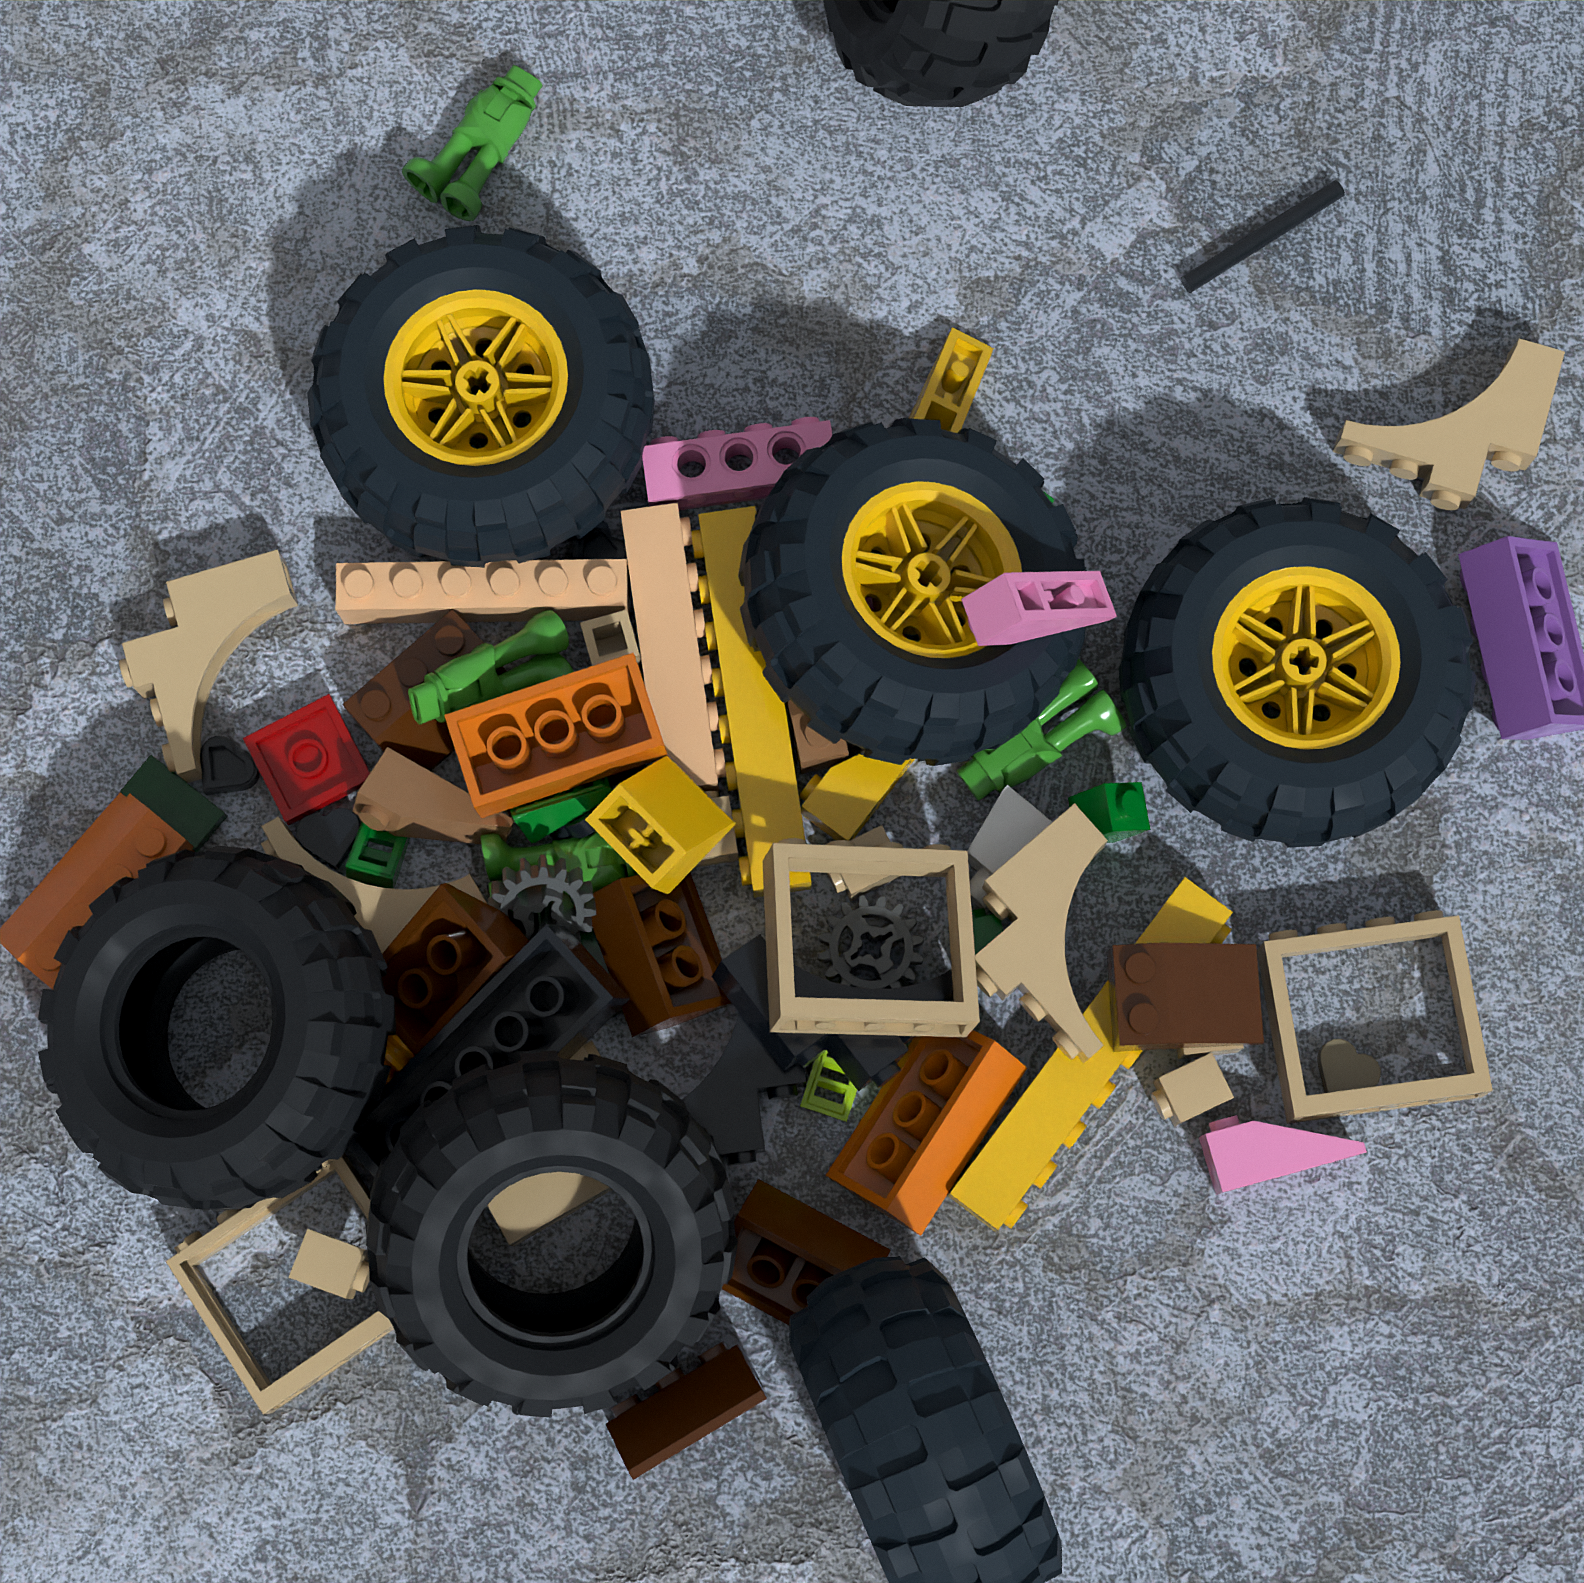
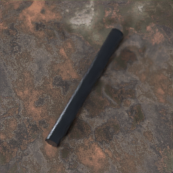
M1334 180L1181 277L1184 288L1189 293L1194 292L1345 196L1342 185L1337 180Z

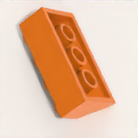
M634 652L444 715L473 807L481 818L659 760L666 755L668 756Z
M119 793L0 928V944L53 990L62 964L55 960L54 956L68 930L71 931L75 926H83L91 917L92 912L89 905L119 879L126 876L134 879L138 878V870L146 868L147 863L185 849L193 851L192 848L194 846L130 793L127 797Z
M974 1030L967 1037L916 1036L913 1038L908 1046L909 1050L897 1063L902 1070L883 1085L826 1174L828 1178L920 1236L1028 1068L995 1040Z

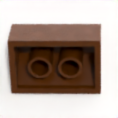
M452 609L342 705L383 753L388 747L423 768L432 771L455 751V747L446 722L440 723L433 719L423 724H418L415 721L411 710L408 689L424 683L425 675L431 672L434 673L435 669L454 658L470 653L476 646L484 644V642ZM502 666L496 669V672L500 675L506 672V670Z
M690 872L669 894L651 888L640 875L620 878L593 893L596 902V915L591 916L592 927L610 976L631 998L622 1007L632 1037L668 1029L733 1005L711 977L721 962L722 957Z
M443 883L382 953L388 967L386 968L388 974L382 977L385 993L392 995L395 999L396 1035L414 1055L529 942L504 912L448 883Z
M758 1179L734 1221L735 1235L738 1241L734 1271L728 1284H723L722 1290L789 1325L790 1316L808 1307L806 1297L826 1278L872 1258L888 1257L891 1250Z
M724 1341L720 1342L698 1356L702 1366L687 1375L679 1367L655 1383L659 1392L642 1402L636 1393L611 1408L615 1418L605 1425L633 1480L768 1398L767 1393L738 1344L728 1349Z

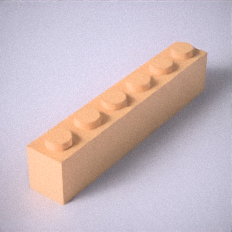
M678 503L622 510L620 512L645 688L667 754L703 791L719 792L718 778L726 777V766L723 748L713 749L711 731L720 730L716 701L706 702L704 685L713 683L710 656H700L697 638L706 637L703 608L693 610L691 592L699 591L696 562L686 564L684 546L693 545L690 518H680Z
M627 559L529 560L518 564L517 560L486 563L485 568L453 566L449 561L336 563L335 610L344 624L437 623L452 609L464 622H525L545 610L554 611L562 621H587L627 610L630 619L629 568Z

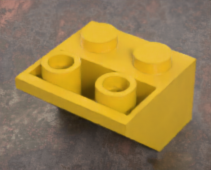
M667 755L619 783L585 819L651 888L665 894H669L736 824Z

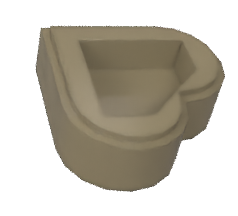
M1333 1039L1325 1043L1318 1052L1317 1063L1325 1093L1374 1087L1380 1080L1381 1069L1378 1062L1370 1055L1357 1054L1355 1047L1346 1040Z

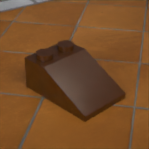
M1161 942L1112 945L1107 951L1113 1052L1264 1044L1256 944Z

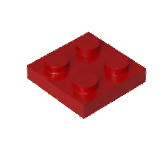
M330 694L243 738L288 826L359 790L370 774V770Z

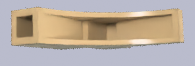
M1519 338L1509 351L1506 362L1495 381L1468 404L1440 418L1404 426L1367 425L1346 420L1337 435L1333 452L1344 455L1343 458L1354 465L1370 466L1372 463L1389 468V472L1392 475L1402 479L1413 480L1417 477L1423 478L1420 497L1431 499V504L1440 509L1450 511L1458 510L1459 508L1466 509L1476 496L1486 459L1490 460L1491 464L1498 469L1514 472L1519 469L1525 471L1537 457L1565 351Z
M278 549L167 581L166 584L170 597L163 599V605L170 625L172 627L178 625V627L122 643L126 657L119 660L123 680L128 688L133 686L144 699L156 696V698L150 699V707L156 725L158 727H165L169 743L162 745V752L170 773L176 771L177 775L187 783L202 779L200 763L202 722L210 691L221 668L233 651L256 628L272 617L298 606L287 563Z
M1074 803L984 881L982 889L987 894L982 898L984 903L999 920L1002 921L1008 917L1012 924L975 955L977 985L988 997L996 993L1003 1001L1018 988L1023 994L1019 998V1002L1028 1014L1037 1022L1044 1018L1057 1032L1052 1039L1058 1048L1070 1060L1078 1056L1085 1063L1104 1045L1091 1030L1073 994L1065 958V929L1068 910L1077 883L1086 867L1104 848L1108 840Z
M279 817L261 826L268 838L261 843L265 853L302 865L307 872L322 880L329 881L353 903L357 912L354 917L364 929L373 932L381 953L386 950L440 886L419 889H390L367 885L349 879L314 859L299 844L288 826ZM470 874L448 883L487 903Z
M591 1040L584 1044L570 1059L584 1060V1057L588 1058V1054L601 1055ZM542 1173L524 1178L508 1186L496 1195L487 1206L508 1244L515 1247L612 1191V1189L591 1177L576 1173Z

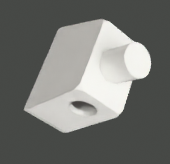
M1008 785L1001 792L967 850L968 863L977 870V873L970 880L971 901L984 909L986 904L982 898L987 895L982 889L984 881L1052 823L1050 819Z

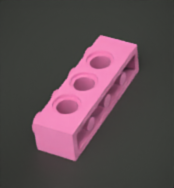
M803 417L792 421L790 426L773 428L771 424L759 423L750 425L744 429V432L725 434L723 430H709L698 434L696 439L679 441L677 437L673 436L653 439L650 445H645L642 455L649 507L678 503L679 510L765 499L783 472L791 465L777 462L774 458L776 452L788 448L797 452L800 457L808 449L820 448L832 437L830 420L819 421L817 417ZM744 455L752 461V464L743 471H735L727 466V462L733 456ZM691 461L699 462L705 467L701 475L693 478L682 475L680 469L685 463Z

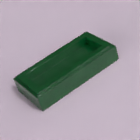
M152 755L147 758L120 790V793L126 797L130 793L194 846L192 848L194 852H198L228 817L225 812L174 772L170 773L168 768Z

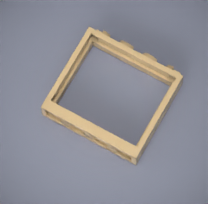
M797 838L783 839L771 845L762 861L770 1032L935 1037L968 1036L980 1022L968 851L951 850L950 846L944 844L928 845L922 849L903 848L902 844L896 842L880 843L874 847L855 846V843L847 840L832 841L826 845L806 844L805 840ZM789 871L945 877L954 1002L795 997Z
M1435 910L1414 915V921L1395 924L1394 917H1381L1366 921V928L1347 930L1345 923H1336L1318 927L1317 934L1298 937L1297 930L1278 931L1268 935L1269 941H1264L1257 949L1287 1124L1482 1098L1493 1091L1459 915L1444 917L1443 911ZM1441 937L1467 1074L1306 1096L1282 958Z
M345 1153L339 1160L329 1159L322 1163L323 1168L316 1171L318 1176L311 1183L284 1198L265 1199L257 1202L251 1208L225 1210L216 1218L219 1223L217 1227L202 1236L200 1231L184 1238L185 1241L174 1248L177 1254L166 1261L262 1414L275 1412L393 1331L394 1328L390 1320L377 1311L271 1384L197 1266L335 1172H337L368 1220L370 1191Z

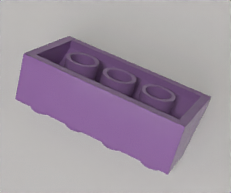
M1506 536L1458 554L1461 565L1460 581L1468 595L1472 612L1470 619L1471 628L1474 635L1478 638L1483 659L1481 671L1486 683L1489 685L1494 706L1492 718L1496 728L1500 731L1501 739L1530 740L1584 730V652L1557 542Z

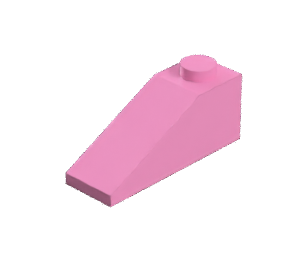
M1100 571L1003 573L961 599L968 616L969 627L976 638L978 646L1014 644L1110 621L1117 617Z
M1237 1115L1208 1123L1211 1132L1199 1137L1216 1195L1367 1152L1364 1142L1258 1121L1240 1124Z

